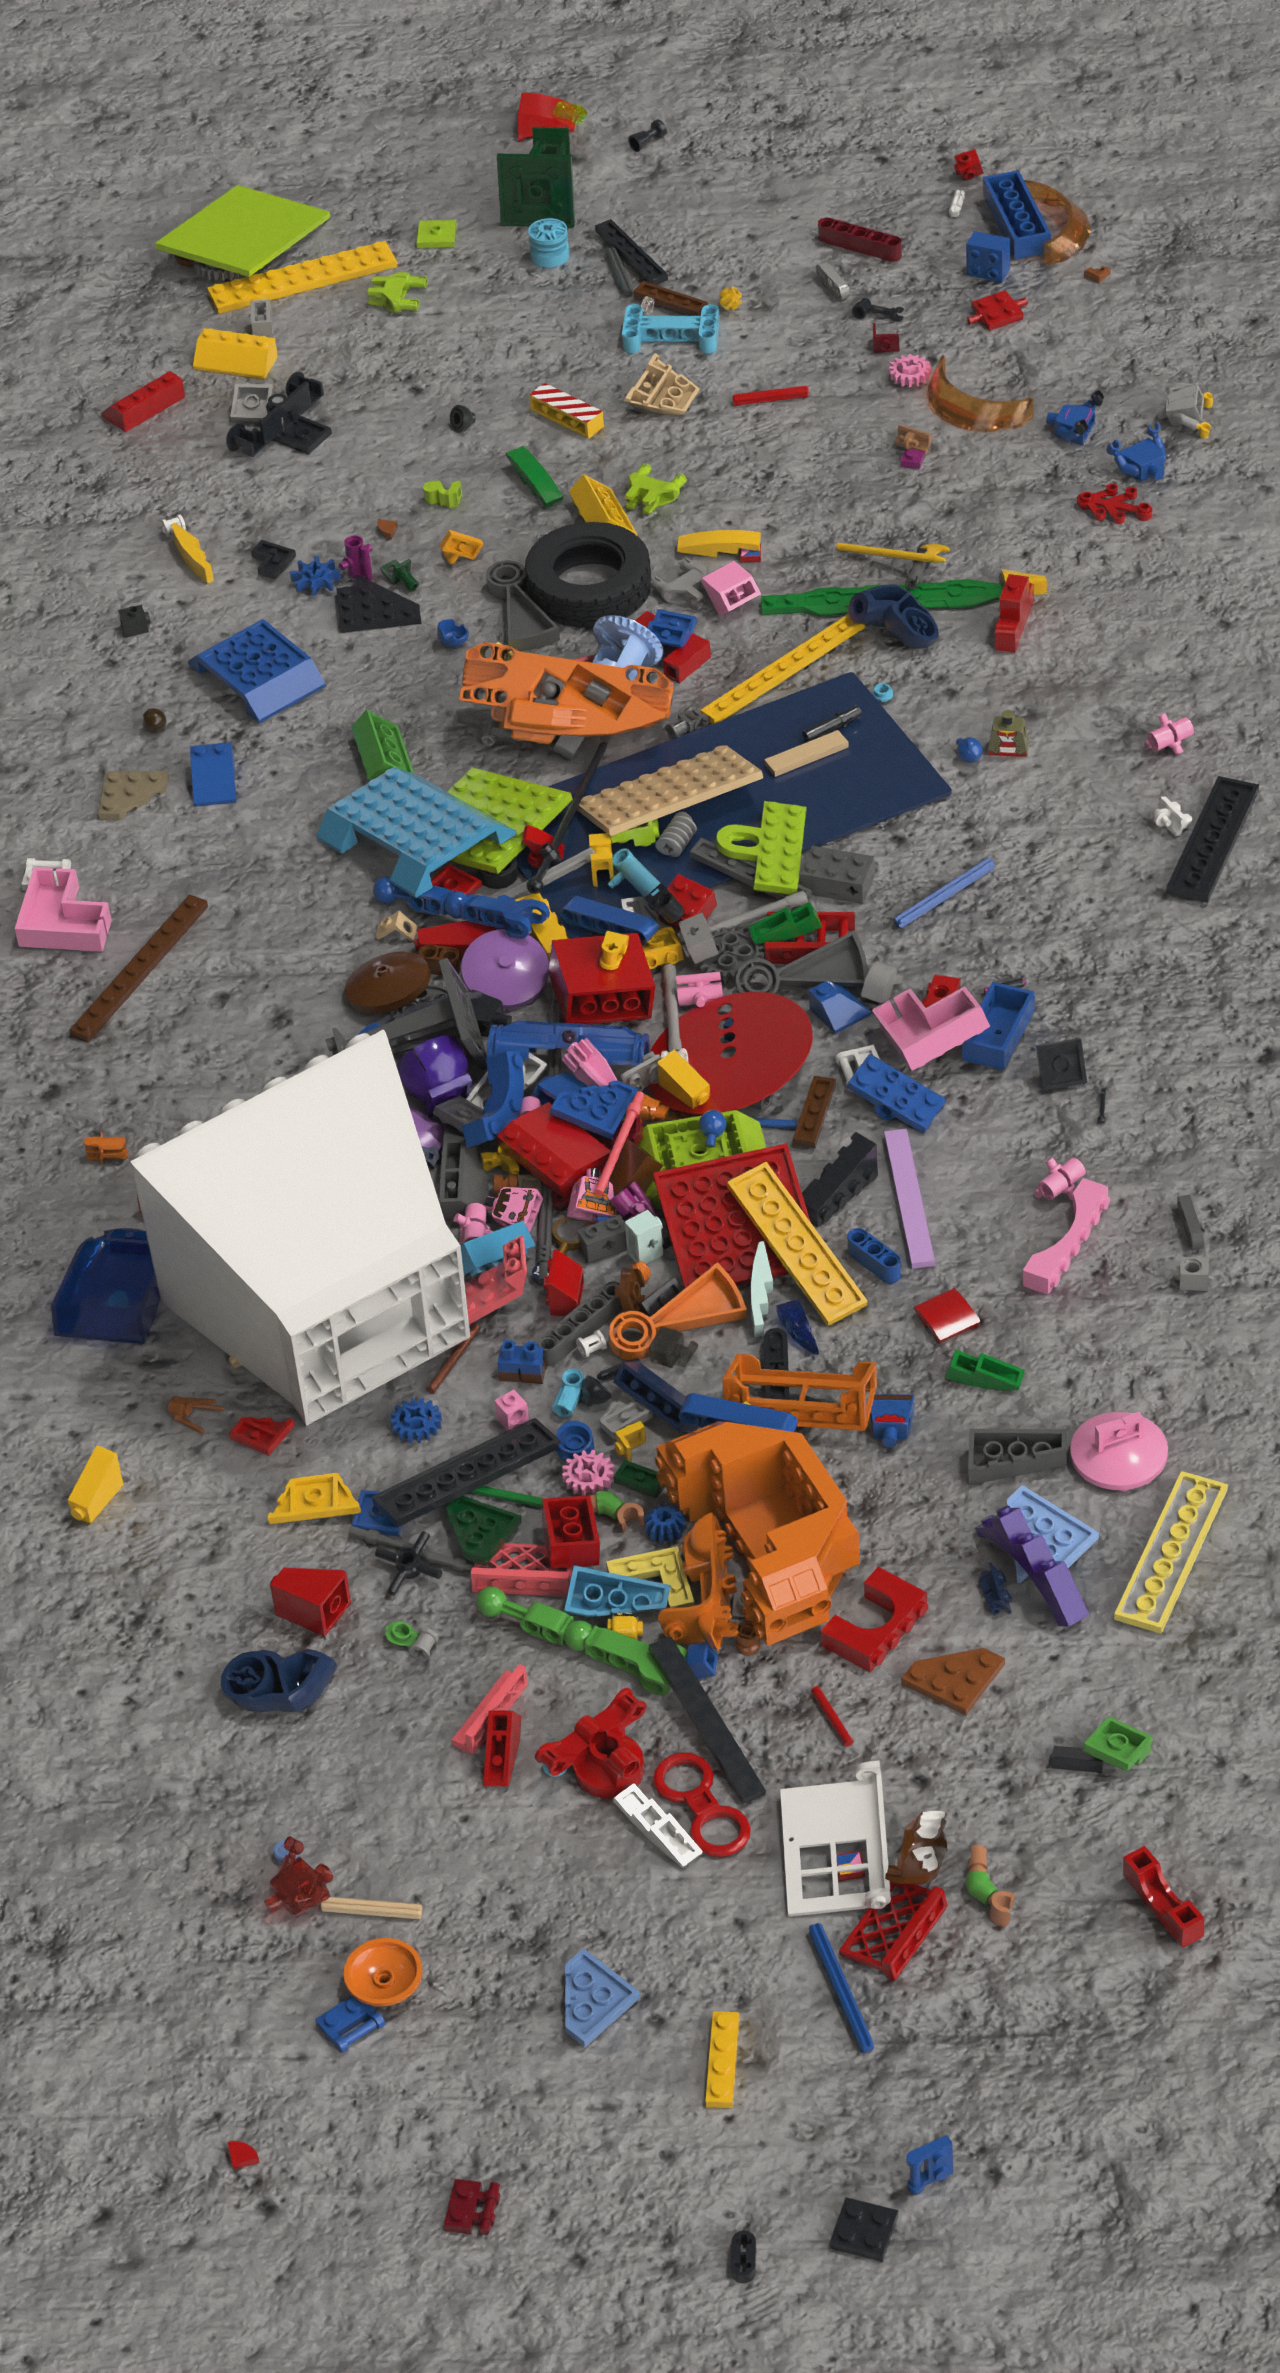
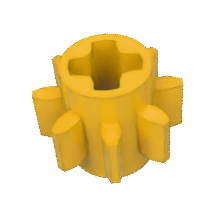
M726 287L719 293L721 296L719 303L726 310L730 308L735 310L742 304L739 300L742 298V295L735 287L730 289Z

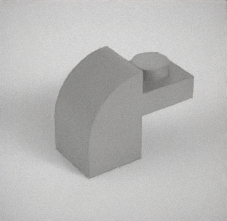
M881 962L874 963L866 976L861 997L879 1003L887 1002L893 985L901 984L904 975L898 974V968Z

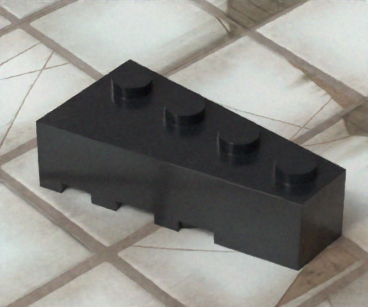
M857 1132L850 1137L853 1140L848 1147L842 1146L838 1151L840 1156L833 1164L828 1162L823 1168L820 1179L814 1178L802 1192L810 1222L816 1227H820L825 1221L830 1220L834 1213L840 1208L845 1207L849 1200L858 1195L865 1186L873 1182L878 1176L877 1144Z

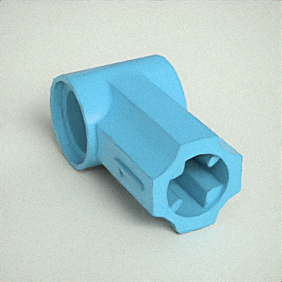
M568 1369L562 1375L563 1383L552 1406V1411L559 1417L567 1418L572 1416L582 1395L584 1377L583 1373L578 1369Z

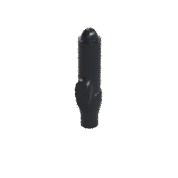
M636 1358V1359H633V1360L624 1361V1362H640V1363H641V1361H640L639 1358ZM621 1364L600 1371L597 1379L605 1380L616 1376Z

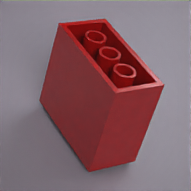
M638 933L624 934L629 935V942L626 953L623 955L619 967L615 970H606L600 966V958L603 953L601 948L605 936L552 940L549 976L564 1023L596 1024L652 1018L655 983Z

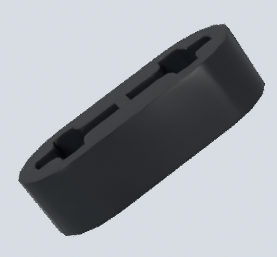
M745 2230L735 2233L731 2240V2275L738 2283H748L753 2280L756 2274V2238L753 2233ZM745 2241L747 2242L746 2252H741V2244ZM741 2262H746L745 2272H740Z

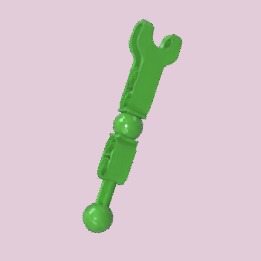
M485 1587L477 1595L476 1606L484 1616L495 1617L501 1613L520 1620L521 1628L530 1635L562 1646L566 1643L574 1651L585 1650V1655L637 1676L642 1688L648 1692L665 1696L671 1689L670 1684L648 1650L650 1644L607 1628H599L596 1625L593 1628L586 1621H574L573 1616H569L563 1611L539 1602H533L529 1608L508 1601L504 1592L498 1587ZM677 1645L684 1658H686L688 1654L686 1649Z

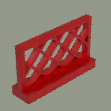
M890 1881V1893L895 1886L904 1889L905 1893L891 1897L890 1903L886 1905L891 1906V1912L877 1916L876 1912L879 1909L869 1908L839 1949L840 1956L883 1971L886 1978L895 1981L947 1908L948 1904L944 1889L934 1886L930 1890L916 1884H898ZM918 1896L926 1897L923 1902L912 1904L911 1898ZM908 1900L910 1906L895 1910L894 1903ZM910 1913L913 1914L910 1921L899 1923L898 1917ZM895 1918L897 1925L881 1928L880 1922ZM878 1925L879 1930L864 1934L863 1930L867 1926ZM896 1932L900 1933L896 1940L886 1942L884 1936ZM879 1937L882 1938L883 1944L868 1948L866 1941ZM864 1942L865 1949L856 1952L850 1950L853 1945ZM886 1950L887 1954L882 1961L871 1957L872 1954Z

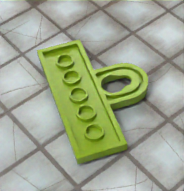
M764 801L761 828L744 825L725 826L717 833L716 847L727 857L757 862L753 890L788 895L797 893L806 807ZM751 840L757 845L745 847L734 845L731 842Z

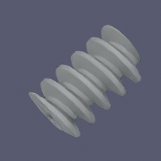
M685 812L676 813L657 840V850L664 855L680 856L689 840L692 839L697 831L692 818Z

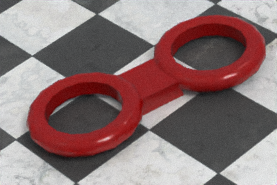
M680 1752L668 1756L658 1764L654 1771V1785L657 1792L665 1799L675 1803H686L695 1817L691 1823L690 1837L703 1851L702 1853L712 1857H726L744 1848L750 1839L751 1826L749 1821L740 1810L730 1806H719L718 1801L710 1791L714 1777L710 1764L703 1757L693 1753ZM690 1764L702 1772L703 1780L693 1790L683 1792L670 1789L665 1784L664 1776L669 1769L676 1765ZM727 1817L739 1825L740 1833L729 1844L713 1845L702 1838L701 1828L710 1819Z

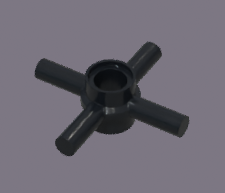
M422 1531L412 1548H402L397 1554L380 1547L376 1549L375 1556L395 1563L398 1571L387 1589L390 1595H396L405 1578L413 1579L419 1576L420 1573L436 1579L441 1578L442 1570L422 1563L419 1556L430 1538L429 1533Z

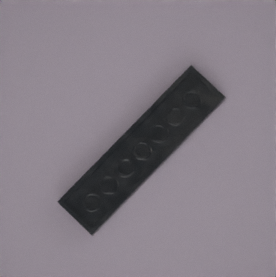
M1221 776L1217 777L1166 886L1167 894L1203 902L1209 901L1259 792V784Z
M533 1418L372 1496L373 1505L396 1527H399L559 1449L558 1445L561 1444V1441L538 1419Z

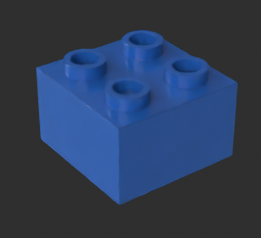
M974 231L966 243L967 276L1003 282L1010 271V238Z

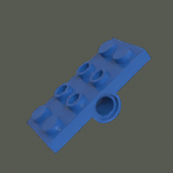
M870 1053L846 1086V1088L875 1104L874 1110L880 1118L892 1120L894 1117H897L923 1134L947 1100Z

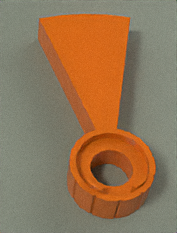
M717 1262L651 1317L638 1311H627L617 1315L610 1324L609 1346L612 1352L621 1359L627 1361L639 1358L641 1360L652 1352L656 1336L746 1319L747 1308L736 1284ZM628 1328H636L640 1330L643 1337L639 1341L630 1342L622 1337V1332Z

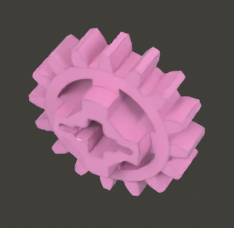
M909 354L908 357L901 355V359L895 358L894 362H890L889 376L890 380H894V384L901 383L902 387L904 385L911 387L912 384L919 386V382L926 383V379H930L931 366L930 362L925 360V357L920 359L919 355L912 356Z
M583 1450L581 1456L574 1453L573 1460L567 1459L566 1465L562 1467L563 1483H566L567 1490H573L574 1495L578 1492H581L582 1496H586L587 1493L594 1495L596 1491H604V1487L610 1488V1482L614 1481V1464H611V1459H604V1453L595 1455V1450H592L590 1454Z

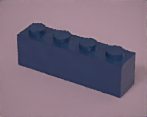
M622 1362L613 1381L614 1384L677 1431L693 1432L697 1430L698 1427L687 1425L678 1417L686 1398L685 1395L640 1362Z

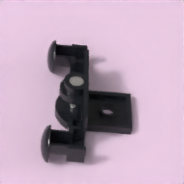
M294 372L287 380L285 387L286 395L274 394L268 398L266 405L267 415L259 421L260 431L256 428L249 431L241 423L233 425L226 436L227 448L230 451H236L241 447L243 454L254 457L271 441H275L309 455L332 434L330 427L301 416L324 395L322 382L312 378L308 379L304 377L302 372Z

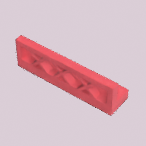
M519 1664L513 1672L506 1670L452 1738L453 1746L472 1755L477 1752L487 1739L488 1711H508L528 1686L525 1666Z

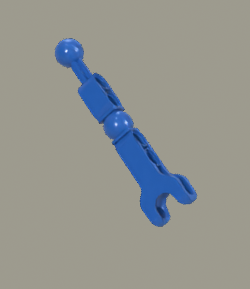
M382 877L373 885V894L376 900L383 904H390L396 901V899L405 900L416 911L434 915L441 913L443 916L448 914L456 919L462 918V920L505 929L506 934L514 938H526L531 933L530 924H542L550 916L548 906L544 902L533 899L513 902L482 895L474 896L470 894L468 896L463 892L449 891L438 886H433V888L415 898L391 884V877ZM533 909H537L541 914L533 913Z

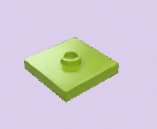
M419 221L417 248H453L455 245L457 221Z

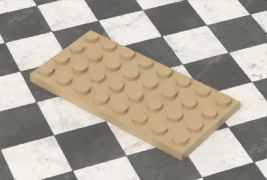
M722 745L708 753H699L692 759L678 761L676 765L671 767H662L655 773L641 775L639 779L622 782L620 786L604 789L601 793L594 796H585L582 798L577 810L609 836H613L763 779L762 770L727 745Z

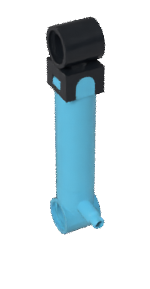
M621 849L612 857L613 865L619 873L608 883L611 889L626 878L667 922L673 923L682 917L684 913L683 906L628 849Z

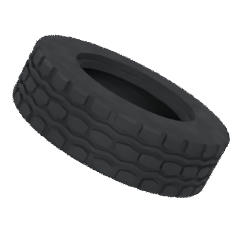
M581 522L557 528L541 537L531 547L525 560L528 596L552 621L563 625L594 627L596 621L604 616L614 615L626 618L643 605L651 590L650 557L646 545L633 532L610 523ZM584 564L606 565L618 571L615 576L606 581L589 585L572 584L559 578L564 571Z

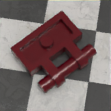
M455 2179L444 2222V2230L472 2234L473 2225L480 2226L479 2233L483 2235L489 2234L490 2227L494 2225L496 2218L494 2214L495 2206L499 2204L501 2196L499 2193L500 2184L491 2182L489 2189L482 2192L481 2182ZM478 2204L485 2205L484 2210L477 2213Z

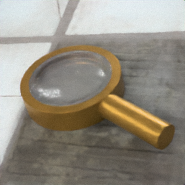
M567 1216L559 1219L553 1226V1238L559 1246L558 1250L566 1255L568 1250L579 1249L578 1230L590 1226L591 1223Z

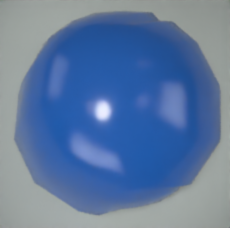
M454 619L442 620L437 626L438 639L447 647H459L468 640L469 631L465 628L464 624L457 626Z

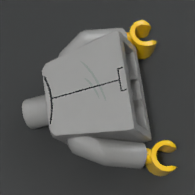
M1193 384L1170 393L1167 396L1166 406L1157 408L1158 418H1169L1172 426L1183 425L1193 430L1198 429V435L1201 438H1208L1211 429L1210 424L1207 422L1199 424V422H1202L1203 407H1212L1213 396L1209 392L1202 395L1198 384Z

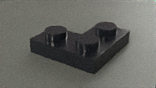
M261 540L253 548L251 555L252 558L263 561L257 568L259 575L276 579L296 557V551Z

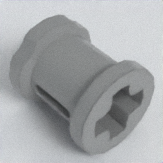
M421 1628L417 1633L418 1638L416 1642L411 1644L409 1648V1653L417 1660L426 1661L430 1657L432 1646L437 1644L439 1638L433 1630Z

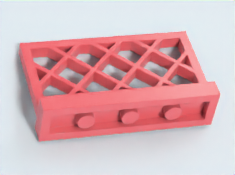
M504 1543L486 1564V1566L489 1565L491 1568H480V1566L484 1565L475 1563L474 1567H472V1592L479 1593L485 1587L494 1586L501 1589L504 1594L567 1597L573 1567L555 1569L545 1567L543 1564L549 1561L546 1545ZM512 1552L520 1553V1555L514 1558L510 1557L508 1554ZM536 1553L544 1554L539 1559L533 1557ZM501 1558L507 1561L501 1565L495 1563V1561ZM525 1559L531 1562L524 1567L519 1564Z

